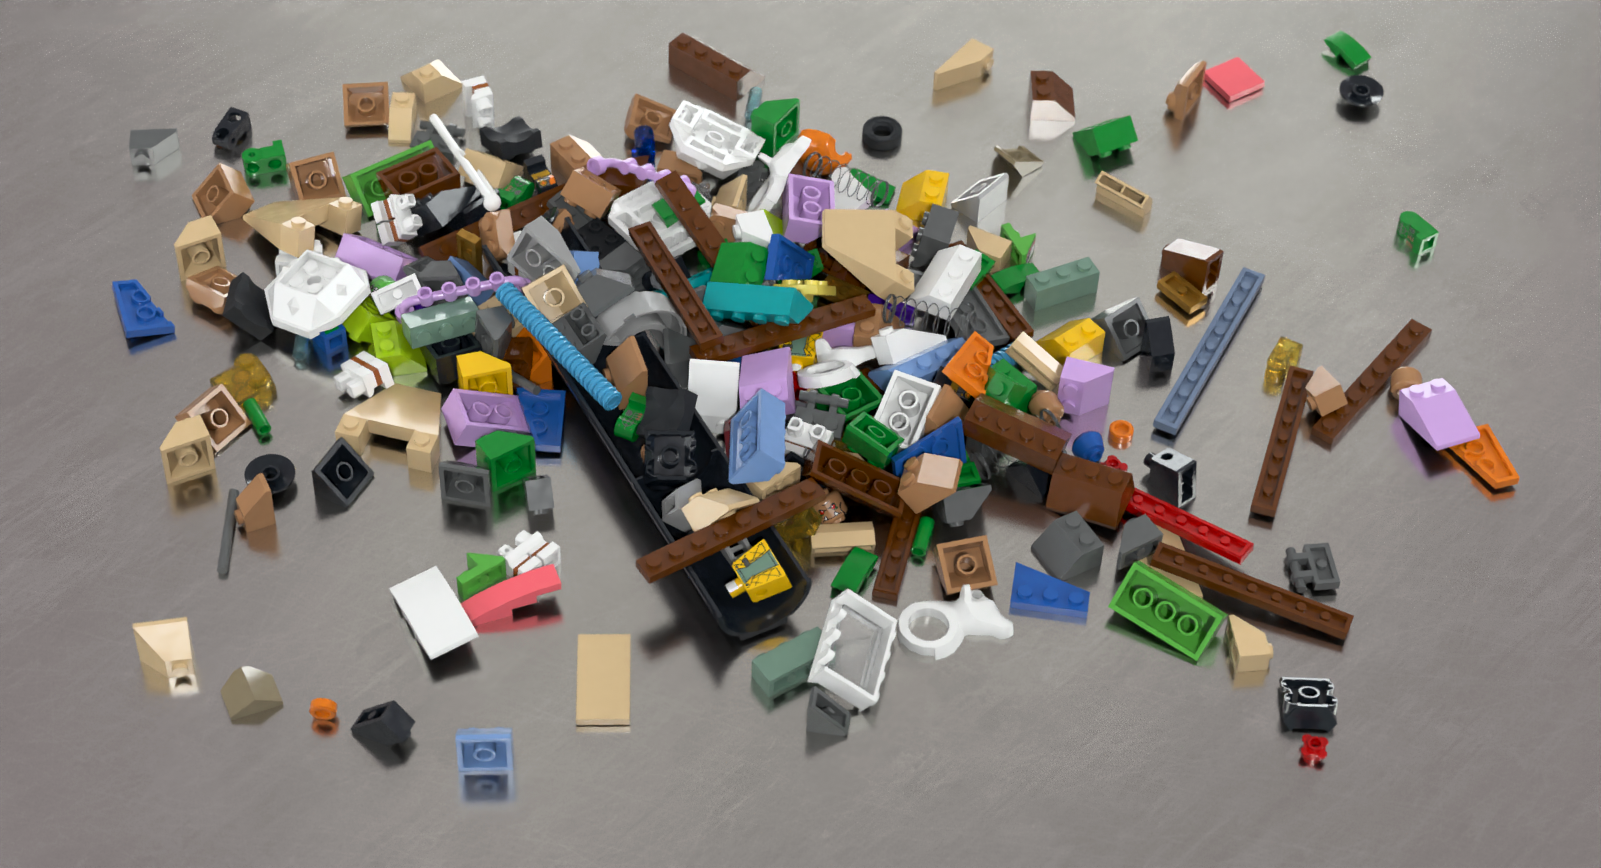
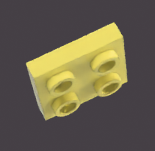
M782 280V284H773V286L796 288L811 303L814 295L836 296V286H828V281Z

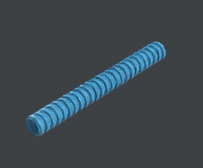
M506 282L497 289L496 298L531 332L545 349L580 382L586 391L605 410H613L620 404L622 394L590 364L575 346L512 283Z

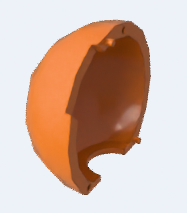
M814 129L801 130L798 138L805 136L811 139V143L799 159L804 164L811 153L818 152L821 154V157H823L822 169L824 168L821 175L829 176L830 170L832 174L834 169L839 166V163L840 165H848L852 160V154H849L847 151L842 155L836 152V140L830 134ZM814 154L806 166L807 170L811 171L812 169V173L816 171L819 163L818 154Z

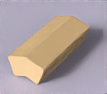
M1101 171L1095 181L1097 193L1141 217H1144L1151 211L1153 199L1149 195Z
M1022 332L1005 351L1049 391H1052L1060 382L1063 366L1025 332Z
M872 521L809 525L811 554L851 552L854 547L865 551L875 549V533Z

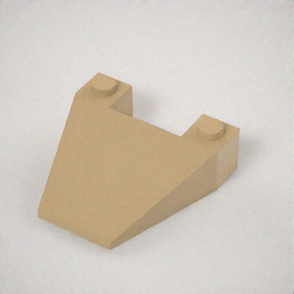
M349 197L279 201L244 214L243 220L279 250L298 258L306 250L314 251L316 225L342 236L344 233L353 234L361 230L362 204L353 201Z
M824 209L822 211V248L865 286L884 300L887 299L889 294H894L896 298L899 297L897 304L914 292V273L896 264V251L913 238V220L896 210ZM893 296L889 300L891 304H893Z
M394 383L391 387L384 389L344 413L335 430L336 441L343 437L360 457L372 433L409 441L406 447L408 468L432 473L440 456L441 393Z

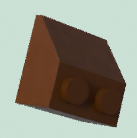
M1031 70L1028 88L1030 120L1075 121L1073 88L1053 71Z

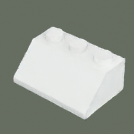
M764 210L737 214L736 225L732 226L735 242H752L768 248L773 232ZM764 279L762 283L764 286H773L775 284V280Z
M963 245L939 250L916 285L914 292L908 298L907 304L916 307V304L921 302L917 308L926 312L927 306H930L928 313L935 316L939 308V317L947 320L950 310L952 319L957 310L955 308L959 307L981 271L982 253Z
M894 370L874 418L905 439L896 453L898 454L924 438L926 417L942 389L938 384Z

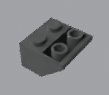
M932 204L930 212L925 211L921 222L925 227H919L915 239L919 241V244L914 243L910 256L914 257L912 267L917 268L930 264L939 250L948 248L959 212L936 204Z
M583 302L552 324L575 346L590 364H594L607 335Z

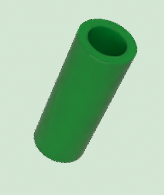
M255 398L245 400L243 408L259 435L268 434L271 431V425Z
M922 517L919 521L911 548V553L915 556L923 557L926 554L935 524L934 520L930 517Z

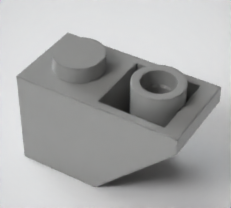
M695 479L679 487L662 501L663 522L686 533L692 529L681 508L689 503L688 498L701 492V480Z

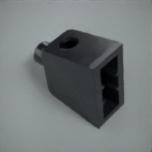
M1166 448L1158 454L1150 452L1145 456L1143 463L1150 468V483L1152 487L1175 507L1180 508L1196 497L1197 461L1171 448Z

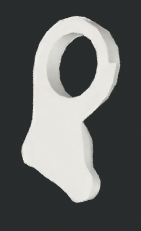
M801 136L794 143L785 144L773 158L764 153L759 154L758 158L769 167L770 175L752 197L745 211L771 210L784 190L788 174L810 145V138Z
M841 167L840 176V168H837L831 176L835 186V209L865 210L870 207L871 192L869 191L867 196V189L861 185L857 195L855 190L858 180L855 178L850 183L848 189L849 175L851 181L853 178L852 174H849L848 168ZM839 176H840V178L842 177V179H841V181H840V183H839V191L842 192V193H839V192H838V183H837V181H838V179H839ZM796 242L802 249L804 248V243Z
M817 339L815 341V349L818 363L807 366L797 372L798 385L806 389H817L857 378L860 375V371L855 366L876 358L873 345L831 348L825 339Z
M969 584L962 586L960 597L956 601H922L909 605L902 611L897 625V637L900 643H903L910 651L917 654L934 656L935 660L946 658L953 654L961 645L966 635L994 636L998 639H1007L1013 636L1014 633L1013 622L1001 615L994 601L986 598L979 589L971 590ZM931 616L945 623L948 632L941 639L925 641L914 636L909 629V625L916 618Z

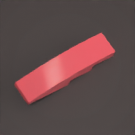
M550 564L502 581L460 604L473 626L510 617L512 616V609L537 603L538 595L560 590L561 581L554 564Z

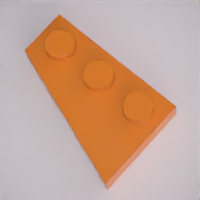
M974 331L942 372L976 399L981 393L986 394L984 388L988 382L989 376L987 372L991 365L994 346Z
M1488 424L1476 426L1480 433L1479 439L1449 447L1495 489L1518 484L1520 477Z

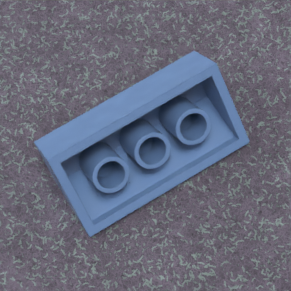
M963 337L947 339L895 364H886L870 371L868 376L884 392L888 387L894 370L932 382L940 366L945 368L966 341Z
M762 388L731 419L729 482L731 484L769 481L775 474L781 473L785 467V403Z

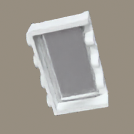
M847 588L830 602L808 682L819 683L859 708V712L875 705L880 696L878 692L880 683L885 677V665L891 655L889 651L890 646L896 636L897 619Z

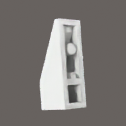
M893 326L879 329V334L871 337L878 364L885 365L895 364L947 340V338L941 334L904 328L893 329Z

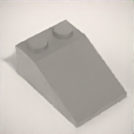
M542 216L524 226L506 258L531 281L563 264L574 283L581 273L560 232Z

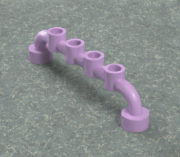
M601 156L590 158L587 162L588 170L597 176L605 173L607 168L611 167L619 169L624 175L632 173L639 180L650 179L656 183L657 180L671 173L668 169L656 172L654 166L650 163L638 166L634 158L622 161L615 158L604 159ZM681 175V179L695 197L696 187L690 183L688 176Z
M493 272L489 280L482 282L477 277H469L465 282L466 285L458 287L453 282H445L441 287L442 290L433 292L429 287H421L417 292L418 295L406 298L395 308V315L398 322L402 324L401 314L415 311L414 305L421 304L424 307H428L434 301L445 299L448 302H452L458 296L467 294L476 297L482 291L491 289L497 291L506 282L512 283L522 293L520 288L531 282V280L515 275L504 277L501 272Z

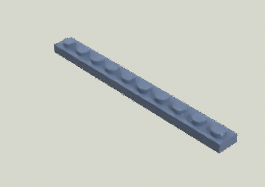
M1245 267L1242 268L1155 417L1153 427L1176 435L1262 286L1265 278L1264 274Z

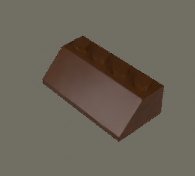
M682 32L669 43V64L736 102L765 79L764 75Z
M983 393L974 400L963 423V434L1051 475L1072 436L1071 433Z
M818 439L805 458L802 476L806 478L813 477L817 483L875 509L879 513L889 517L900 518L902 516L905 501L897 494L901 478Z

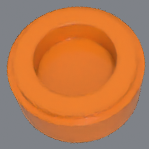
M1116 420L1110 424L1108 435L1113 442L1125 444L1132 440L1134 428L1131 423L1125 420Z
M316 698L311 701L309 712L317 719L330 720L336 716L338 705L333 700L327 698Z

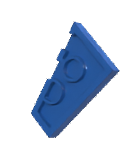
M771 234L764 280L811 279L815 256L781 234Z
M137 279L112 282V290L126 338L175 333V325L171 321H167L164 317V312L160 307L157 308L153 304L151 296Z
M517 388V397L530 436L534 438L535 450L561 452L566 391L541 389L538 395H534L524 388Z
M959 416L891 458L893 475L901 478L906 461L923 453L957 458L963 463H967L962 420Z
M1016 562L1010 608L1087 619L1090 592Z

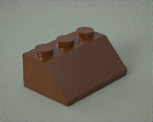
M437 147L376 172V177L386 199L391 194H413L415 199H421L430 192L434 195L441 191L461 188L460 173Z
M1062 453L1052 473L1046 509L1065 515L1077 511L1085 521L1116 530L1135 491L1133 475L1123 470Z

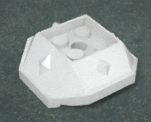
M683 100L669 124L674 136L677 158L722 180L743 167L751 166L765 143L764 138L757 136L751 130Z
M654 181L613 201L608 216V224L636 250L638 249L629 236L628 228L648 221L652 223L674 258L680 254L683 255L684 252L697 246L680 221L667 228L655 213L652 204L663 199V196L654 185ZM701 194L706 201L701 207L710 218L712 204Z
M306 250L298 259H293L287 266H283L281 273L264 289L273 326L309 339L320 335L322 331L330 330L342 324L371 293L366 270L342 262L338 257L330 258L310 250Z

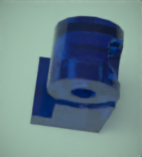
M639 126L634 130L636 149H631V158L649 156V163L655 168L654 131L650 126Z

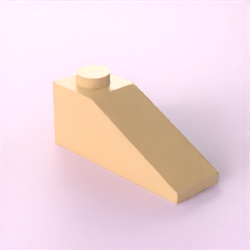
M973 38L970 39L934 72L933 89L937 91L980 77L984 72L992 68L994 64V49Z

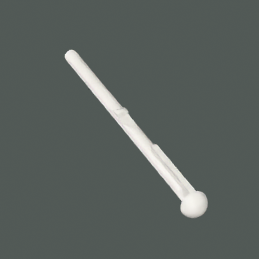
M436 114L430 115L429 120L485 199L483 202L485 209L488 211L498 210L501 206V199L479 169L476 172L471 163L465 159V152L459 148Z

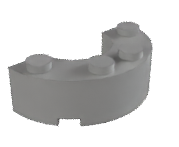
M635 291L603 311L596 318L607 335L603 343L604 345L620 346L629 336H634L644 330L652 332L662 349H664L663 329L669 328L687 336V327L671 301L665 295L652 291Z

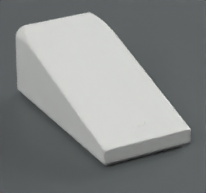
M414 273L372 292L371 296L380 315L395 310L406 298L418 295L417 292L421 286Z

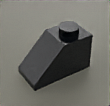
M1169 316L1145 320L1140 354L1149 373L1172 370L1175 349Z
M393 700L364 709L350 730L355 734L385 746L405 742L410 737V730L416 721Z

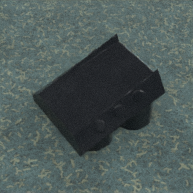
M645 431L644 484L646 486L681 487L695 480L697 464L695 462V431Z
M1281 677L1279 679L1284 723L1290 731L1294 728L1325 729L1329 732L1337 725L1338 699L1333 695L1334 684L1331 679Z

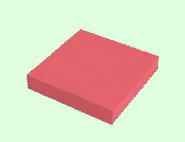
M1239 57L1207 69L1204 79L1228 102L1262 89L1265 85V81Z

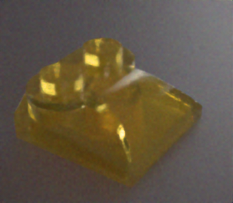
M251 353L239 355L235 359L233 366L210 379L212 386L223 384L241 409H243L244 401L249 398H255L259 402L277 393L270 373L259 358Z

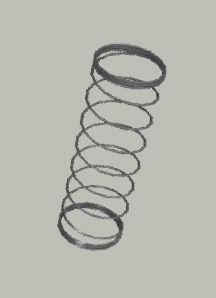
M813 152L807 157L803 166V176H806V166L814 154H818L819 163L812 176L810 172V177L814 178L820 167L822 171L824 170V168L822 169L823 157H821V154ZM883 179L876 181L877 183L871 192L869 204L875 208L880 207L885 202L889 192L888 182ZM885 182V195L882 201L874 206V193L876 189L878 193L879 184Z
M889 294L883 307V321L889 324L893 321L897 299L899 298H896L894 294ZM893 296L891 316L889 312L888 321H886L887 305ZM905 302V305H904V307H905V315H906V304H907V302ZM919 302L918 304H916V307H915V309H914V312H915V310H916V317H915V322H914L913 327H912V318H911V323H910L911 329L914 328V326H915L916 318H917V306H918L921 302ZM927 306V310H926V312H925V315H926V313H927V320H926L925 328H926V326H927V321H928V309L930 308V306H929V307ZM938 308V313H937V315H936V318H937V316H938L937 328H938V325H939V312H940L939 308ZM949 310V316H948V318H947V321H948V319H949L948 331H949V328H950V320H951L950 310ZM971 311L965 320L963 329L965 341L968 340L967 326L970 317H972L970 336L976 329L977 314L974 311ZM961 312L955 332L956 339L960 335L962 326ZM924 315L923 321H922V331H924V330H923V322H924L925 315ZM961 320L959 334L956 337L957 328Z
M1042 409L1040 417L1036 415L1040 420L1045 421L1043 411L1047 412L1055 421L1056 427L1061 429L1057 418L1050 410ZM973 452L970 455V461H974L973 455H975L980 465L988 473V478H986L978 470L980 477L983 480H989L993 473L990 472L986 460L980 452ZM1007 455L1008 458H1006V459L1008 460V466H1009V461H1011V460H1009V456Z

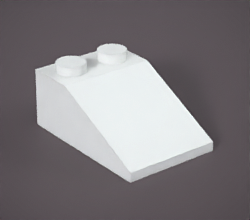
M690 359L688 390L698 395L695 408L712 433L724 434L725 421L733 418L739 412L740 363Z

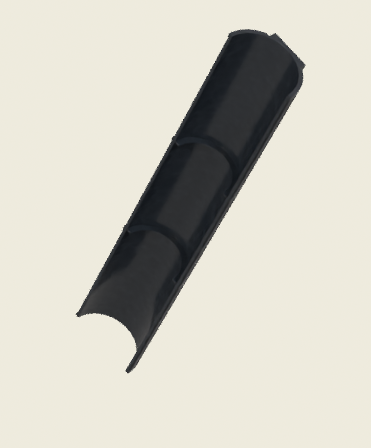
M569 216L565 217L560 234L568 249L590 251L571 223ZM482 245L483 254L493 270L501 272L504 277L513 276L508 272V264L496 261L487 245ZM646 331L634 335L648 370V386L663 389H682L648 338ZM603 344L596 362L592 364L602 375L603 369H606V358L618 346ZM542 345L667 544L669 545L694 533L693 529L686 533L662 521V501L679 487H649L644 484V462L641 457V448L645 444V438L639 436L635 442H631L614 435L615 424L625 409L619 410L617 406L613 410H605L586 391L580 382ZM695 408L690 431H695V462L697 464L695 479L701 480L702 494L714 488H717L718 491L730 488L754 496L746 483L731 484L729 482V458ZM774 525L747 537V540L751 547H754L761 540L765 539L792 585V588L758 602H752L746 591L732 599L725 585L738 577L721 551L683 568L720 628L729 635L738 636L741 641L786 624L788 616L792 615L803 604L812 586V580L808 578ZM735 543V544H733V545H731V546H729V547L732 548V547H735V546H737V545H739V544H738V543ZM741 549L733 554L737 556L744 553V551Z

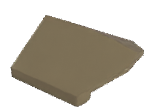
M998 145L994 147V151L1021 177L1041 167L1044 161L1024 146H1018L1017 149H1002Z
M251 666L240 667L233 671L220 691L231 721L283 705L272 674Z

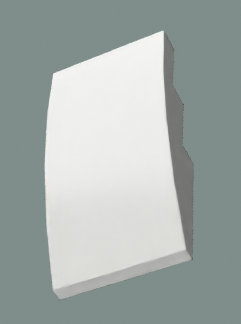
M437 566L389 588L403 616L411 626L415 637L430 660L479 637L469 617Z

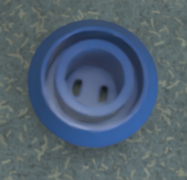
M1086 431L1080 434L1073 442V455L1092 462L1099 461L1104 453L1102 435L1095 431Z

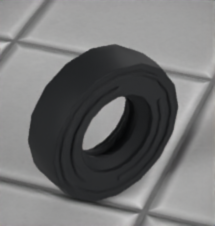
M872 117L863 125L862 138L864 143L872 149L881 151L891 150L901 142L902 127L897 120L891 117ZM877 130H886L889 131L891 134L889 136L881 137L875 135L874 132Z

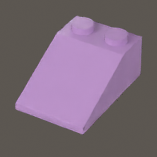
M790 347L742 356L739 380L740 409L762 388L785 403V415L796 412Z
M1443 378L1434 379L1419 385H1412L1400 390L1399 415L1435 450H1441L1480 438V433L1456 390Z
M453 388L441 408L454 445L476 447L475 440L497 430L530 435L517 395Z

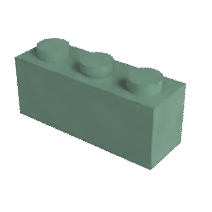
M1085 257L1026 276L1024 297L1033 310L1038 311L1095 293L1098 288L1100 271L1090 257Z
M468 296L452 302L401 314L403 335L411 348L414 349L475 332L476 311L479 309L472 298Z
M818 626L809 631L802 632L798 637L788 642H782L776 648L767 653H761L752 660L751 676L768 697L809 677L822 633ZM835 656L828 663V666L835 663Z

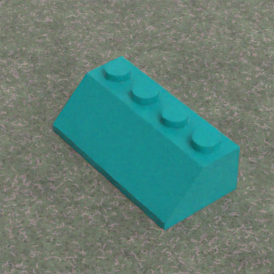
M710 281L707 282L703 304L713 320L722 321L723 318H729L740 323L745 322V320H752L758 324L774 322L781 326H788L789 323L799 324L813 310L814 306L796 288Z

